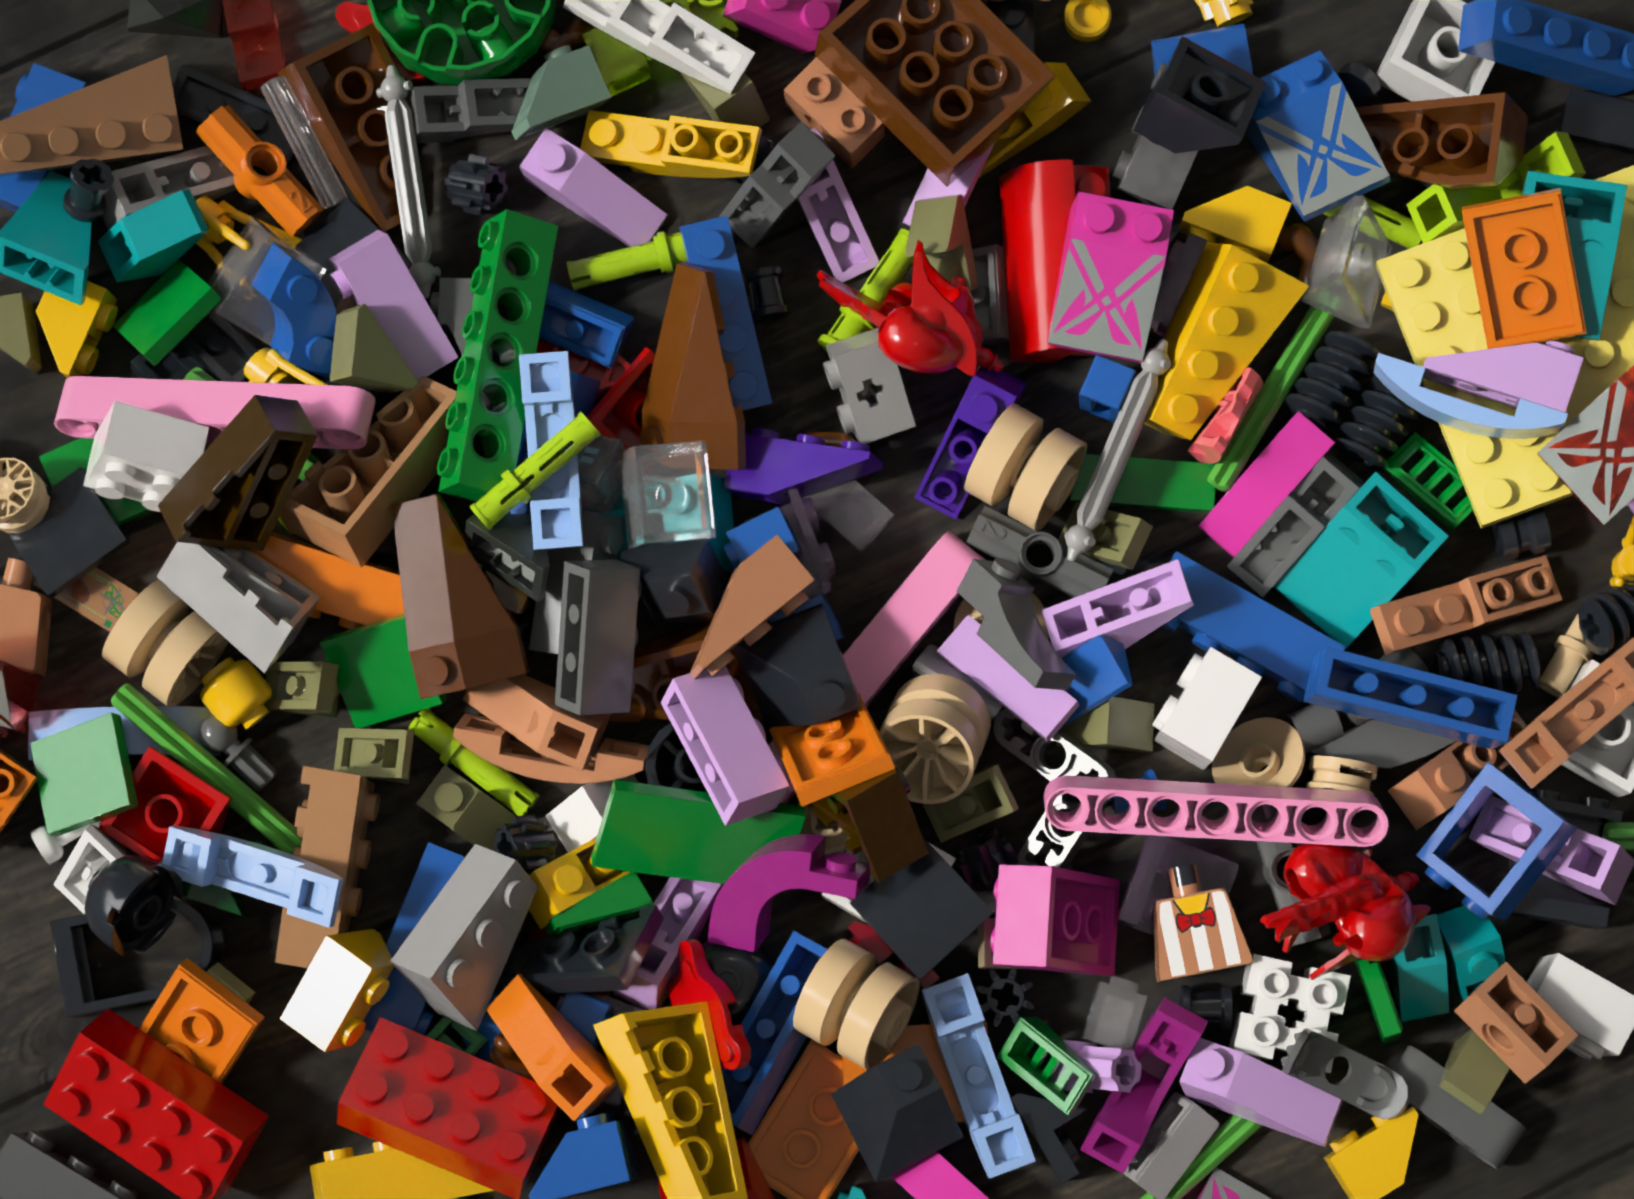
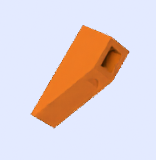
M520 973L487 1007L486 1011L538 1086L573 1121L591 1114L618 1085L609 1062Z

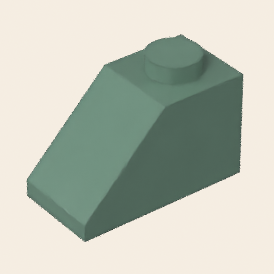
M566 45L544 56L546 62L532 75L512 129L515 140L586 115L589 110L596 111L611 98L589 45L572 51L570 45Z

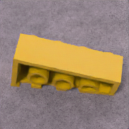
M1207 243L1163 338L1168 341L1167 354L1171 361V367L1163 375L1158 376V392L1144 424L1165 435L1191 440L1301 298L1309 285L1234 245Z
M707 1001L622 1013L594 1024L593 1027L667 1199H748Z
M380 1142L372 1143L374 1153L354 1156L353 1147L323 1152L325 1162L309 1166L315 1199H453L494 1191Z

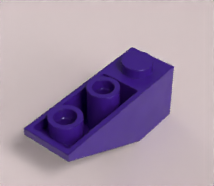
M980 367L976 375L972 377L915 494V499L955 520L958 518L970 495L964 489L966 477L982 442L1000 415L1011 404H1018L1027 383L1002 370L995 371L992 368L988 371L987 367Z
M753 428L751 435L745 434L746 468L727 470L723 488L740 499L784 505L882 470L883 462L873 453L869 452L870 446L863 443L842 441L841 447L824 445V439L811 435L798 434L796 441L780 439L778 432Z

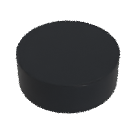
M1347 63L1337 72L1355 107L1371 106L1380 95V81L1368 67L1358 63Z

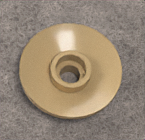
M1263 717L1244 722L1229 732L1213 759L1212 775L1214 782L1218 784L1292 787L1304 767V743L1298 732L1283 720ZM1264 766H1267L1266 769H1264L1263 771L1260 772V770H1261Z

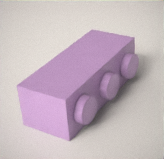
M377 230L329 258L336 270L330 274V277L344 299L351 296L356 306L366 304L417 380L422 376H429L458 358L387 233Z
M726 666L714 676H711L705 670L695 679L690 673L673 678L661 704L724 825L727 826L776 809L790 786L784 765L779 760H776L766 742V735L759 720L753 718L747 707L740 683L731 677Z

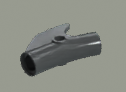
M1411 649L1389 655L1383 654L1378 659L1429 672L1423 660ZM1309 704L1287 715L1288 724L1298 732L1304 743L1305 754L1312 753L1320 756L1352 759L1370 763L1383 769H1391L1424 758L1456 742L1453 739L1314 704Z

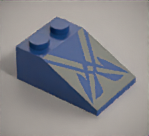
M1320 50L1260 78L1266 83L1245 133L1304 222L1390 182V175L1341 79Z

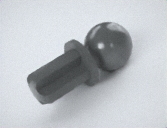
M215 716L207 718L199 729V739L203 747L212 753H224L228 756L223 763L225 767L230 765L255 790L263 789L275 777L276 770L250 745L253 740L249 737L241 743L237 739L238 731L236 726L228 727L216 719Z

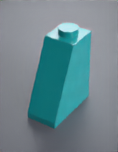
M50 171L0 230V273L82 305L86 300L92 222H81L66 213L63 208V198L66 191L72 187V180Z

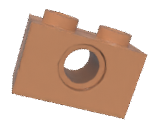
M817 57L784 89L785 106L810 130L816 128L826 145L852 169L885 137V125Z
M1507 962L1492 973L1454 1010L1525 1084L1544 1070L1578 1036Z

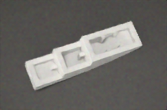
M565 0L563 8L638 51L729 94L733 91L755 54L751 49L676 3H673L670 7L660 0Z

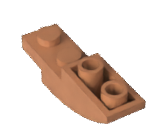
M1544 555L1474 575L1454 584L1384 603L1370 609V613L1384 653L1389 655L1413 647L1426 646L1439 642L1443 638H1452L1557 603L1562 600L1547 556Z

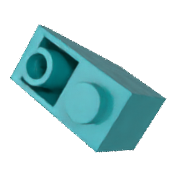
M185 189L121 218L98 240V243L118 283L162 275L200 240L209 229L190 189Z
M1466 906L1437 915L1447 961V971L1460 1004L1506 962L1501 937L1489 917L1483 920Z
M1437 914L1427 915L1414 926L1413 938L1398 956L1387 960L1400 1022L1449 1013L1447 961Z

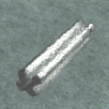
M278 76L267 81L261 86V91L321 206L324 209H328L342 203L347 198V194L285 76Z

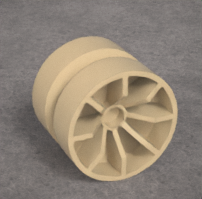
M1013 403L1000 415L982 442L967 474L964 489L969 494L992 507L1002 502L1013 490L1008 507V516L1037 532L1062 507L1073 490L1087 451V443L1060 428H1056L1039 444L1044 420L1018 404Z
M158 579L146 587L122 613L104 644L102 657L129 678H133L146 670L142 687L167 707L171 708L185 700L202 683L201 679L215 666L229 641L195 611L189 615L191 607Z
M925 674L905 683L894 697L879 730V734L891 756L894 766L903 772L909 783L910 792L906 794L908 800L922 804H938L960 795L971 781L990 733L991 719L987 705L980 694L969 684L958 678L944 674Z
M840 939L823 954L809 975L796 1004L793 1026L796 1031L823 1046H828L838 1039L837 1051L839 1055L869 1070L883 1062L904 1032L918 999L920 982L915 976L891 963H884L875 970L876 958L874 954L847 939Z

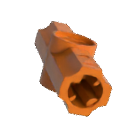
M229 105L221 106L210 114L196 130V134L234 174V184L239 193L246 198L258 200L291 237L298 236L307 229L323 212L324 208L286 168V158L281 149L274 144L262 142ZM252 166L262 168L268 176L258 174Z

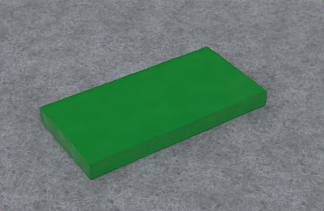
M614 779L591 854L592 867L725 884L741 864L760 847L779 838L799 835L806 818L805 809L801 805L779 803L776 809L725 826L708 792Z

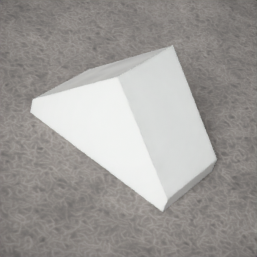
M633 774L627 777L616 779L638 783L637 779ZM614 780L598 783L589 782L581 786L546 815L567 852L597 837Z
M93 825L85 829L53 884L83 914H85V900L92 876L110 862L126 855H133L121 843L99 830V827Z

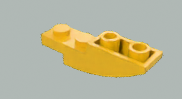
M589 110L580 149L599 163L628 166L637 173L691 178L750 176L753 172L762 129L756 126L671 115L669 120Z

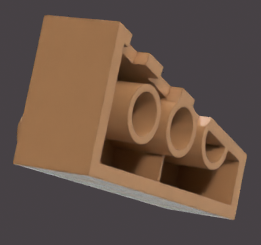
M167 55L0 121V177L71 168L74 163L81 159H97L107 163L172 154L183 150Z
M425 376L420 377L417 380L419 383L415 387L403 391L376 413L378 420L370 426L367 443L363 448L342 449L323 465L319 461L303 473L306 479L291 491L280 514L288 531L362 568L394 528L392 505L417 499L437 474L438 460L442 451L447 447L449 430L446 429L445 425L446 416L451 404L455 402L456 391Z
M303 766L301 783L310 785L308 799L303 801L302 806L297 807L294 827H297L298 837L303 839L301 848L296 847L292 855L324 867L344 879L334 927L328 928L286 914L287 908L283 907L275 963L308 969L327 935L347 933L351 916L357 917L360 912L363 890L362 888H356L360 868L366 869L369 863L371 841L365 840L368 821H376L380 806V793L374 792L375 784L361 775Z

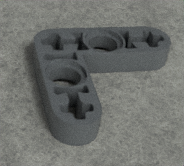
M1006 708L996 716L993 728L996 740L1005 749L1049 781L1059 776H1085L1086 774L1099 773L1098 777L1117 778L1115 771L1106 762L1060 729L1048 742L1022 722L1021 727L1032 736L1040 737L1035 742L1026 737L1015 736L1012 738L1014 729L1010 726L1011 720L1020 719ZM1054 741L1061 743L1066 751L1064 764L1057 769L1050 768L1044 758L1046 747ZM1067 793L1058 796L1053 802V806L1059 811L1065 809L1072 811L1076 809L1079 803L1071 801L1070 797L1072 794ZM1113 797L1106 800L1102 807L1103 810H1105ZM1044 812L1021 848L1017 857L1019 860L1017 865L1038 866V863L1033 859L1034 855L1047 853L1053 844L1052 842L1063 845L1064 849H1051L1045 862L1048 866L1067 869L1090 832L1075 831L1069 837L1063 836L1049 822L1046 812ZM1045 836H1047L1052 842L1046 841L1044 839Z

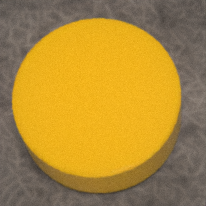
M1069 0L1064 12V25L1067 32L1073 38L1082 42H1092L1101 38L1107 32L1111 21V9L1106 0Z

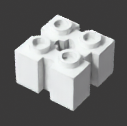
M1252 954L1253 963L1247 964L1245 967L1240 991L1241 995L1252 997L1249 1013H1236L1229 1048L1254 1058L1273 1060L1274 1050L1287 1052V1046L1294 1045L1296 1042L1294 1034L1302 1032L1305 1028L1316 1031L1337 1042L1339 1034L1328 1032L1327 1027L1330 1015H1343L1351 976L1331 971L1315 980H1311L1309 975L1318 968L1305 969L1304 976L1298 977L1290 975L1292 962ZM1288 1000L1294 1002L1295 1010L1300 1012L1299 1021L1292 1022V1028L1286 1027L1285 1018L1278 1015L1279 1006H1288ZM1334 1058L1327 1064L1325 1073H1331Z

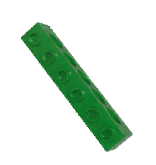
M506 209L487 220L480 230L478 246L482 248L479 266L475 269L470 282V291L474 293L471 311L466 315L462 326V337L466 341L463 356L458 360L454 371V382L458 386L455 402L451 404L445 421L446 429L449 430L447 447L442 451L437 465V473L441 476L438 492L477 502L503 480L501 477L502 473L507 469L510 472L516 469L525 420L519 355L536 354L558 231L557 225ZM505 258H508L514 264L516 275L508 270ZM498 302L505 307L508 320L500 315L497 308ZM490 347L498 353L500 365L492 361L489 354ZM482 392L486 394L491 401V411L486 409L482 403ZM473 438H476L482 444L484 449L483 457L479 456L474 450Z

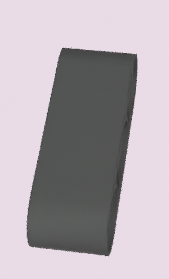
M1408 1045L1392 1068L1405 1077L1410 1086L1411 1099L1408 1106H1413L1418 1115L1497 1170L1500 1169L1527 1130L1519 1121L1491 1101L1480 1115L1440 1088L1439 1084L1444 1067L1413 1046Z

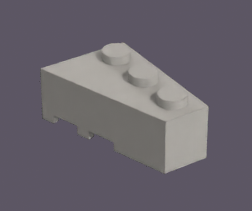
M177 542L157 575V578L175 595L179 596L264 673L294 642L321 598L314 591L247 549Z
M475 844L390 962L437 1014L477 1031L538 886L517 860Z

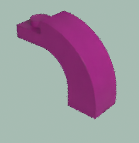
M791 835L769 842L752 853L730 876L719 891L711 911L708 943L755 952L770 933L772 904L777 893L789 889H808L856 899L870 881V864L856 861L853 855L847 853L824 854L826 836Z
M1165 997L1163 998L1131 1049L1134 1050L1137 1061L1141 1063L1140 1081L1134 1084L1130 1093L1108 1092L1080 1148L1081 1151L1124 1174L1140 1149L1171 1084L1203 1034L1208 1023L1207 1020Z

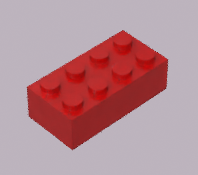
M109 1008L78 1034L43 1104L182 1199H219L232 1186L269 1118L267 1114Z
M380 1017L338 1102L337 1124L513 1199H520L557 1119L560 1107L536 1082Z

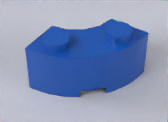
M272 243L251 284L267 298L274 311L275 331L270 346L288 362L329 380L337 315L333 300L324 284L309 268L286 250Z

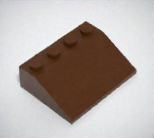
M855 0L819 32L815 56L946 187L989 149L1056 76L980 0Z

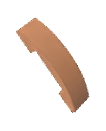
M1634 637L1556 700L1499 750L1531 789L1634 702Z
M465 713L454 727L453 737L464 747L498 767L526 777L558 783H598L616 780L640 772L645 768L647 750L650 746L605 738L596 755L583 771H580L537 753L522 741L510 740V733L488 717Z

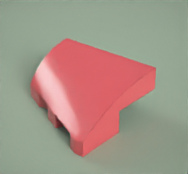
M1247 367L1214 409L1215 415L1187 450L1197 461L1206 464H1214L1220 461L1239 425L1263 387V381L1258 373L1252 368Z

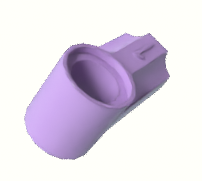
M1063 1040L1097 1074L1087 1092L1093 1093V1089L1130 1093L1134 1084L1140 1081L1141 1063L1137 1061L1134 1050L1107 1046L1097 1047L1096 1043ZM1062 1063L1059 1064L1051 1078L1054 1083L1065 1067ZM1073 1073L1063 1090L1071 1091L1079 1077Z

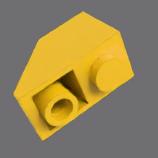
M1245 186L1185 211L1180 224L1184 227L1181 233L1186 235L1185 239L1189 243L1204 249L1207 243L1231 244L1268 263L1292 203L1255 188Z
M87 281L86 300L82 305L45 291L36 309L58 369L66 378L84 376V374L89 375L92 372L99 355V350L96 348L103 331L108 332L112 328L118 312V307L115 306L117 299L109 290Z
M1408 1106L1403 1114L1394 1119L1382 1120L1372 1116L1371 1119L1375 1126L1360 1135L1357 1134L1355 1129H1352L1329 1144L1333 1152L1323 1158L1349 1199H1380L1404 1184L1418 1119V1113L1413 1106Z

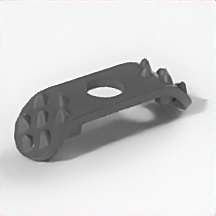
M1308 1028L1294 1034L1295 1044L1289 1045L1286 1048L1289 1056L1281 1059L1283 1065L1282 1072L1348 1102L1382 1120L1394 1119L1403 1114L1411 1099L1410 1086L1406 1078L1401 1074ZM1335 1057H1345L1349 1064L1347 1075L1339 1082H1328L1325 1077V1068L1329 1061Z

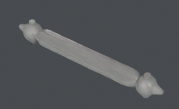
M389 65L386 78L382 81L381 88H378L376 93L379 98L383 97L388 101L385 121L406 256L413 264L409 272L424 298L428 299L430 298L431 286L435 283L437 276L441 275V270L439 267H434L429 263L432 253L430 228L411 108L405 101L409 90H412L413 83L401 77L395 65Z
M1161 339L1154 348L1148 349L1144 353L1143 361L1140 363L1143 371L1133 379L1078 507L1077 525L1072 526L1064 535L1068 546L1067 560L1075 562L1082 553L1087 552L1095 545L1096 540L1092 530L1103 521L1158 392V376L1163 375L1171 367V361L1167 354L1168 341L1165 339Z

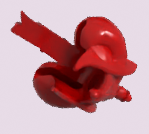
M917 240L914 250L912 283L902 282L892 287L882 303L842 283L823 270L818 272L817 277L820 279L819 287L843 308L848 307L853 312L861 315L864 320L871 321L879 327L878 347L887 358L897 365L913 372L931 374L946 372L957 367L970 376L976 375L977 364L981 367H987L988 371L992 368L995 371L1003 369V362L997 360L998 355H994L990 349L981 346L983 341L982 327L975 315L974 299L964 278L959 276L957 278L954 277L951 283L947 281L930 264L921 241Z
M1302 844L1292 850L1284 866V879L1289 891L1300 902L1264 915L1260 921L1265 924L1267 929L1275 928V941L1280 942L1284 939L1282 951L1285 953H1289L1300 932L1310 931L1315 927L1335 922L1339 933L1334 936L1333 942L1338 947L1346 945V949L1336 958L1326 962L1309 975L1311 980H1315L1359 958L1367 961L1390 960L1398 956L1413 938L1414 926L1431 910V907L1428 905H1413L1407 894L1409 890H1413L1416 887L1419 876L1410 872H1403V874H1397L1394 877L1388 875L1370 858L1373 853L1371 849H1365L1361 852L1352 846Z

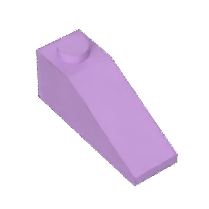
M547 128L544 129L519 166L527 183L628 247L651 242L653 236L658 233L668 218L665 212L587 153Z
M816 128L811 129L812 132L821 136ZM832 160L797 201L834 278L843 283L876 267L879 260L837 167Z
M1547 341L1546 345L1540 343L1521 344L1427 357L1423 365L1425 368L1423 379L1513 408H1517L1521 398L1565 413L1584 357L1574 355L1575 350L1572 347L1556 341Z
M1177 559L1042 610L1052 646L1062 658L1098 635L1112 638L1124 644L1126 649L1194 604L1181 564Z
M1490 796L1477 818L1469 839L1517 862L1542 829L1507 801ZM1576 829L1542 874L1573 889L1616 905L1634 865V859L1621 845Z
M670 877L653 905H657L664 920L628 990L613 991V994L644 1010L661 1008L668 997V983L679 973V944L685 940H698L712 911L715 899L724 884Z
M1202 1038L1198 1040L1191 1051L1179 1081L1186 1098L1323 1147H1326L1342 1104L1341 1099L1295 1077L1289 1076L1252 1056Z

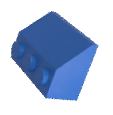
M614 1112L576 1120L578 1130L565 1134L531 1190L529 1199H558L639 1178L640 1172L628 1121H615Z

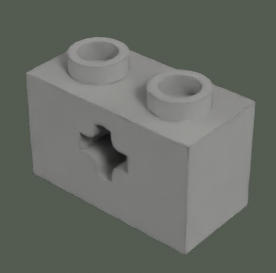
M879 327L826 345L830 360L823 362L831 389L839 388L844 403L837 406L842 427L846 434L852 432L858 441L863 444L916 426L898 365L887 358L878 347ZM870 379L872 381L869 385L870 393L862 395L860 393L864 390L862 381Z

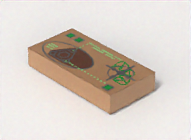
M96 567L54 598L111 632L122 613L139 593ZM36 579L33 585L43 590V588Z

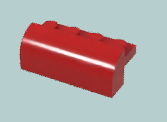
M1066 159L1033 162L1013 168L999 178L1010 362L1056 363L1069 355L1096 356L1097 354L1047 345L1071 205L1078 192L1111 198L1109 167L1073 165V160Z

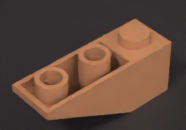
M778 535L740 563L731 574L690 674L694 679L705 670L711 676L717 674L735 658L730 650L743 640L750 647L772 629L767 622L780 610L788 617L809 599L804 591L814 582V578Z
M524 674L468 688L463 698V701L537 753L580 771H583L596 755L611 714L580 716L555 705V687Z
M1515 709L1508 742L1527 726ZM1456 741L1393 786L1388 792L1414 828L1418 830L1454 806L1488 762L1500 769L1508 766L1509 762L1499 752L1505 744L1494 749H1488Z

